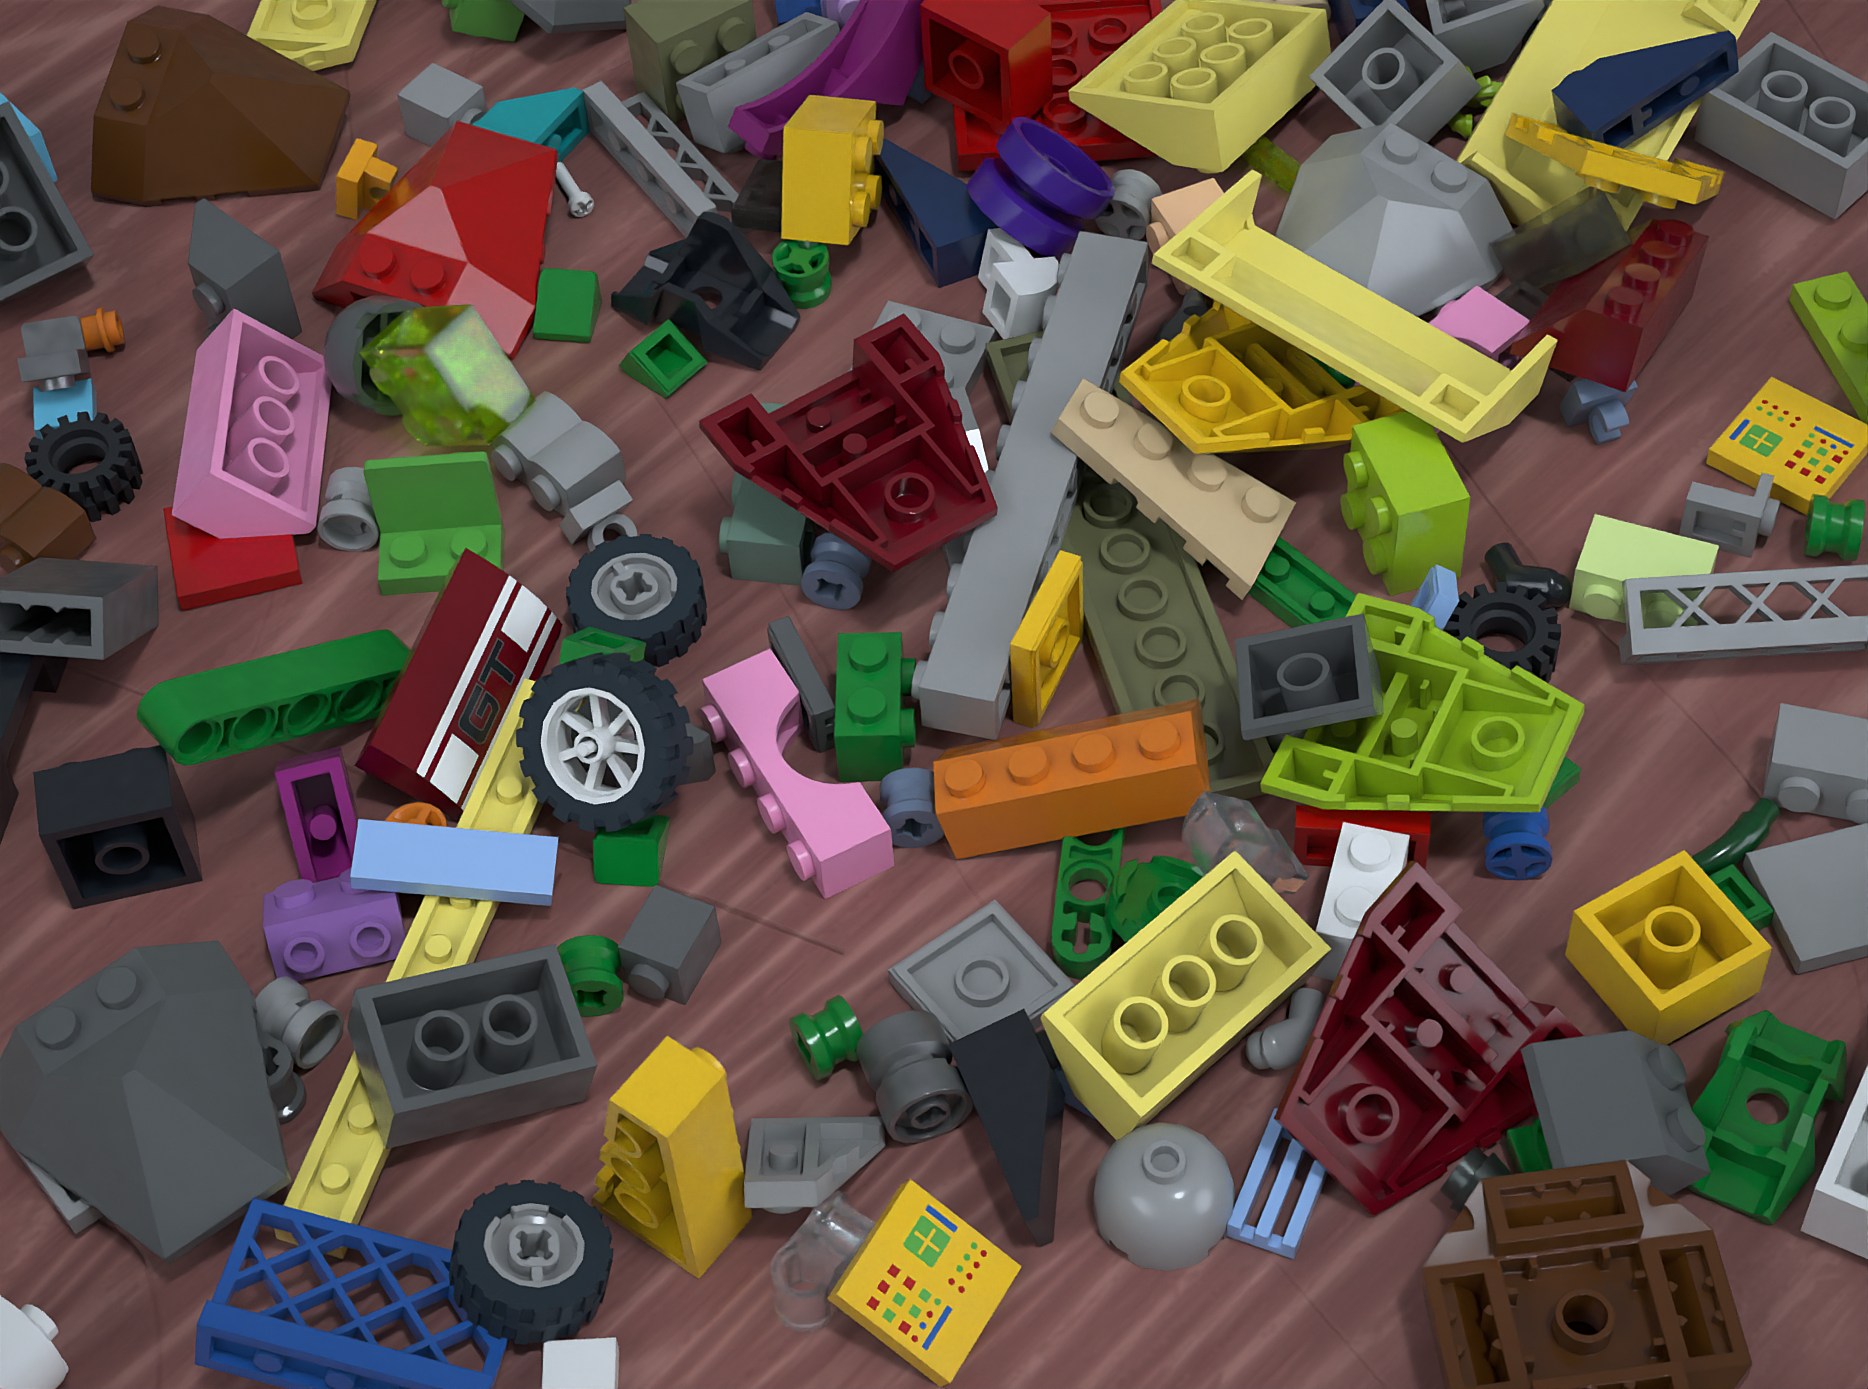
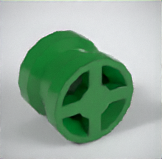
M786 239L779 243L773 250L771 258L772 267L796 309L814 308L824 303L832 290V280L828 271L830 260L827 247L820 242Z
M1812 494L1805 525L1803 554L1818 557L1823 552L1837 553L1842 560L1855 562L1862 539L1865 501L1849 499L1844 504L1833 503L1825 495Z
M576 936L565 940L557 947L576 1005L582 1017L602 1016L613 1012L621 1006L624 1000L622 980L616 976L622 967L618 950L619 945L614 940L604 936Z
M837 995L826 1000L823 1010L813 1015L801 1012L789 1019L790 1030L797 1049L815 1079L821 1080L831 1075L834 1065L842 1061L849 1060L855 1063L859 1061L856 1050L857 1043L863 1036V1031L854 1012L842 996Z

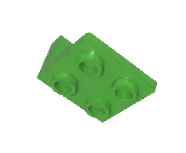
M456 452L441 455L393 457L364 462L363 474L380 531L378 583L382 596L439 592L449 570L465 548L504 571L505 528L488 455L485 452Z

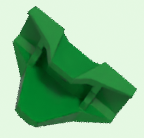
M1764 1010L1730 1023L1724 1031L1729 1037L1725 1043L1716 1073L1691 1108L1705 1132L1706 1140L1703 1148L1711 1173L1686 1187L1696 1195L1767 1225H1773L1815 1171L1814 1124L1825 1100L1830 1099L1844 1103L1847 1049L1846 1043L1841 1040L1826 1041L1784 1024L1772 1012ZM1770 1093L1779 1097L1784 1102L1788 1115L1780 1123L1764 1124L1755 1120L1749 1114L1746 1102L1755 1094Z

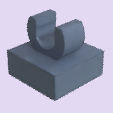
M1582 379L1572 383L1559 408L1567 427L1588 421L1591 434L1599 445L1619 439L1622 436L1619 429L1630 424L1625 406L1638 386L1634 380L1627 391L1622 392L1587 379Z

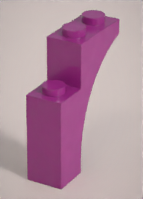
M860 0L842 30L813 63L798 76L769 95L735 107L728 128L746 141L745 148L750 153L766 160H775L777 155L783 156L784 126L809 95L876 101V108H878L879 103L903 106L923 60L920 4L924 0Z

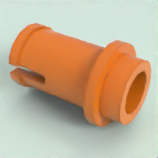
M99 307L96 309V314L80 317L87 352L105 348L108 353L115 351V345L125 343L123 325L117 310L107 312L104 307Z

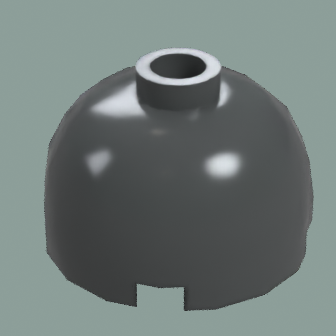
M372 295L351 303L335 317L326 334L323 355L325 370L341 396L363 410L390 416H398L411 411L421 403V401L414 399L420 394L424 385L433 387L439 375L443 354L440 330L435 321L427 319L422 311L425 309L417 302L401 298Z

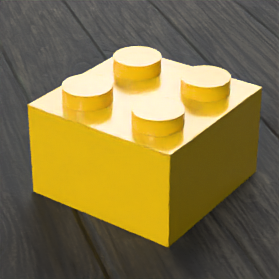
M809 95L786 123L783 132L782 239L849 245L859 229L867 226L872 209L878 210L882 194L881 176L874 175V155H880L882 150L884 124L881 120H875L876 101Z
M1683 850L1574 910L1565 956L1628 1030H1632L1662 1045H1667L1759 993L1772 947L1690 855Z

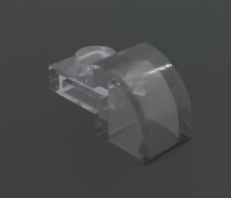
M1204 791L1189 810L1182 828V839L1185 847L1204 876L1233 851H1236L1276 892L1294 895L1309 878L1308 873L1280 831L1266 827L1250 801Z

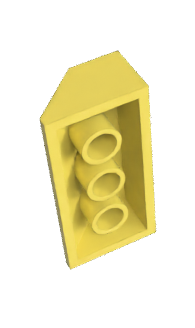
M1233 851L1045 1011L1040 1020L1073 1095L1118 1140L1135 1128L1145 1126L1288 999L1295 990L1306 983L1330 952L1331 948L1236 851Z

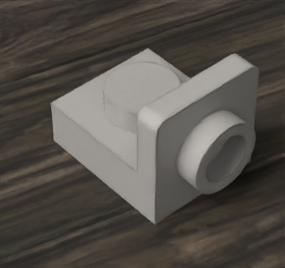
M1761 473L1754 497L1692 481L1686 498L1679 535L1719 545L1718 550L1752 558L1758 535L1771 537L1781 501L1769 498L1774 475Z

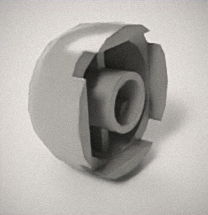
M1162 1122L1135 1128L1111 1145L1099 1164L1093 1194V1212L1100 1235L1109 1246L1111 1240L1118 1249L1128 1253V1261L1141 1268L1165 1271L1197 1265L1209 1256V1249L1219 1243L1222 1236H1224V1239L1226 1238L1227 1223L1232 1216L1235 1205L1233 1179L1226 1158L1209 1138L1184 1125Z

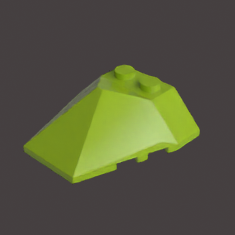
M1358 593L1346 617L1364 613L1379 666L1384 714L1308 728L1303 739L1285 734L1260 783L1261 792L1321 809L1540 813L1584 715V704L1517 665L1512 670L1484 655L1483 645L1468 636L1463 641L1453 637L1435 626V617L1419 608Z

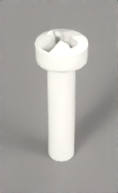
M557 162L556 178L569 198V210L576 217L588 215L594 208L593 199L587 192L580 191L562 162Z

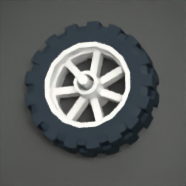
M603 652L594 653L555 666L551 669V674L540 677L531 687L534 695L532 698L523 701L519 712V717L524 718L522 728L516 730V745L523 748L524 759L519 761L525 778L530 776L536 786L532 792L541 804L548 802L555 808L552 814L565 823L571 821L579 822L578 828L585 831L595 832L602 828H606V832L616 831L654 816L659 809L667 807L674 801L678 795L674 790L677 786L686 782L691 768L686 766L687 756L693 754L694 742L693 736H687L685 725L690 723V718L685 705L679 707L674 698V695L678 693L668 679L660 680L655 675L657 669L644 660L638 662L630 661L631 655L626 653L613 652L607 655H603ZM587 696L590 698L593 723L576 711L582 699ZM607 699L623 710L612 722H610ZM630 723H632V725L635 728L637 740H634L635 735L632 727L629 725ZM572 728L580 733L575 739L574 747L571 739ZM622 752L638 755L637 768L634 774L622 756ZM577 757L582 762L590 764L588 773L584 770ZM607 763L621 785L620 788L601 784Z

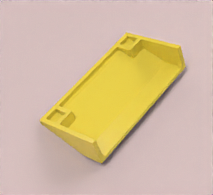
M1552 0L1456 161L1488 179L1509 222L1584 253L1626 232L1644 202L1640 199L1641 194L1632 191V187L1622 184L1618 193H1611L1584 184V178L1575 175L1576 170L1506 136L1505 131L1511 112L1558 125L1551 90L1557 87L1570 73L1584 69L1599 58L1727 30L1736 37L1737 42L1760 0ZM1702 97L1624 149L1668 161L1700 106Z
M1253 169L1153 254V265L1462 443L1510 424L1539 394L1558 341L1547 334L1513 370L1499 364L1255 226L1252 212L1262 174Z

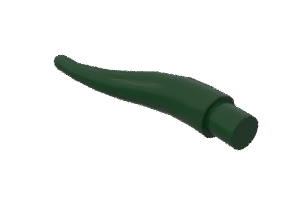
M1767 798L1758 799L1749 811L1742 812L1734 824L1719 839L1691 858L1708 876L1731 864L1736 865L1744 861L1746 853L1755 851L1770 835V827L1780 815L1778 806Z

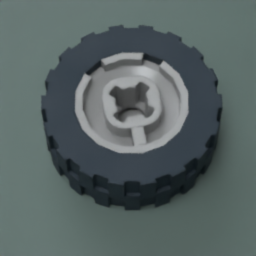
M640 534V536L632 537L623 535L618 536L616 540L607 543L604 541L596 545L595 550L589 554L585 553L579 559V565L576 569H572L568 577L570 586L566 587V598L574 633L590 626L646 642L643 660L652 666L657 665L658 667L669 664V661L677 656L679 658L688 652L689 646L693 642L697 643L702 636L701 628L706 626L707 603L703 578L701 577L700 567L696 559L692 560L690 552L683 546L678 547L673 544V540L662 537V539L652 537V534Z
M521 1180L520 1183L508 1185L507 1182L495 1186L494 1191L488 1194L483 1192L474 1199L470 1210L465 1209L460 1217L458 1230L455 1232L450 1261L449 1284L454 1286L453 1298L458 1308L462 1307L466 1311L467 1319L476 1327L480 1325L488 1330V1335L501 1340V1337L514 1340V1344L528 1345V1342H541V1344H544L548 1341H555L558 1337L564 1335L570 1337L577 1333L585 1321L589 1323L596 1315L598 1304H602L613 1261L614 1249L610 1248L612 1235L609 1226L605 1227L603 1224V1215L595 1206L591 1207L584 1201L585 1197L573 1190L571 1193L562 1189L560 1184L549 1181L547 1184L534 1183V1180Z

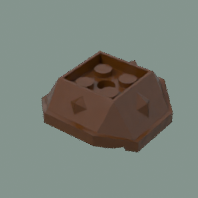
M1627 1160L1481 1178L1465 1202L1464 1209L1440 1239L1422 1266L1420 1283L1445 1389H1739L1748 1378L1753 1363L1714 1230L1681 1203L1651 1186V1179ZM1574 1321L1584 1322L1591 1325L1598 1333L1594 1335H1581L1572 1331L1566 1324Z

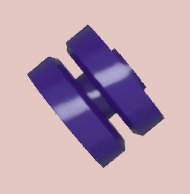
M1014 117L996 144L1001 158H985L969 179L966 188L971 199L981 211L1003 231L1039 254L1047 257L1055 256L1057 260H1061L1063 253H1072L1079 232H1085L1081 219H1097L1114 197L1116 189L1110 178L1098 164L1065 137L1040 122L1026 117Z

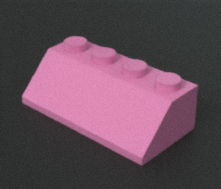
M233 308L196 351L172 509L173 516L220 539L306 534L316 527L332 382L325 370L324 356Z

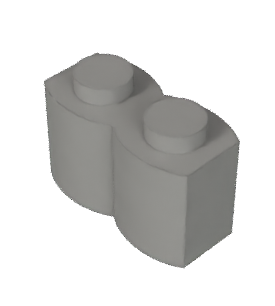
M544 391L490 429L494 450L491 451V457L497 469L508 480L513 481L517 478L528 486L535 500L547 511L555 509L565 516L571 508L616 481L624 482L627 480L622 453L617 445L599 428L589 422L582 421L570 406L550 392Z

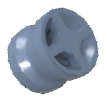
M824 533L816 538L810 552L812 563L806 567L800 581L801 589L810 600L820 606L835 610L850 609L857 605L863 592V582L861 579L868 574L872 558L833 533Z
M903 768L885 776L879 785L880 802L885 807L882 816L891 828L892 844L900 847L916 848L931 845L940 840L944 832L935 812L934 772L922 768Z

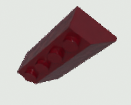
M1653 218L1585 251L1514 340L1510 354L1524 358L1548 334L1558 340L1548 367L1626 392L1691 300L1710 236L1695 232L1692 226L1680 220H1658Z

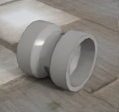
M345 467L337 469L330 475L325 493L327 504L322 508L317 529L319 536L327 544L340 550L351 552L367 550L375 545L378 539L379 527L363 474V468Z
M287 976L277 978L269 983L255 999L257 1028L281 1040L289 1048L293 1062L303 1069L316 1066L332 1052L339 1041L344 1026L342 1012L323 1000H310L308 990L295 980Z

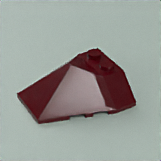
M904 313L854 339L852 370L768 414L751 393L699 420L701 431L734 471L892 572L903 568L997 515L998 506L975 446L970 445L963 427L962 412L957 399L952 398L944 377L945 367L940 354Z
M1410 861L1364 913L1274 1116V1119L1368 1214L1373 1216L1448 1171L1446 1166L1468 1154L1472 1148L1479 1147L1485 1149L1502 1139V1132L1531 1115L1539 1116L1521 1049L1531 1043L1584 1036L1556 1006L1530 1001L1462 931L1454 920L1463 909L1416 861Z

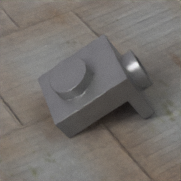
M78 316L29 322L21 326L26 357L18 358L17 361L22 382L38 381L40 392L74 387L76 386L74 375L91 372L82 323Z

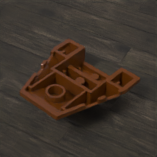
M157 5L127 21L93 116L91 193L93 197L151 207L164 205L163 200L196 197L199 202L203 198L208 201L216 200V194L248 192L250 197L320 190L351 98L350 92L210 15Z

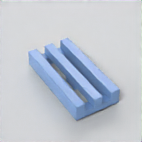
M1274 1108L1233 1208L1232 1216L1227 1223V1236L1295 1259L1328 1172L1314 1160L1284 1237L1273 1234L1272 1232L1305 1152V1149L1274 1119L1278 1109ZM1282 1137L1292 1140L1257 1228L1247 1225Z

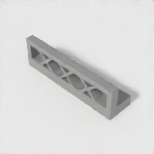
M602 81L583 89L589 127L592 134L686 238L697 218L703 212H732L736 218L730 220V222L735 224L743 235L760 228L757 213L644 91L621 102ZM643 114L649 121L647 129L635 117ZM664 149H673L677 152L675 161ZM693 180H700L706 183L704 192Z
M1868 564L1625 579L1622 582L1627 633L1619 639L1621 665L1868 651V615L1848 617L1827 599L1841 582L1867 581L1868 583ZM1816 583H1830L1823 590L1822 593H1820L1812 585H1810ZM1792 585L1813 602L1798 620H1783L1763 603L1777 586ZM1749 587H1765L1757 597L1746 589ZM1728 589L1749 607L1735 623L1718 624L1698 606L1712 590ZM1702 590L1693 601L1681 592ZM1664 593L1684 611L1670 627L1643 629L1640 594ZM1819 608L1830 617L1810 619ZM1754 612L1765 620V622L1745 623ZM1689 616H1692L1701 624L1698 626H1681Z

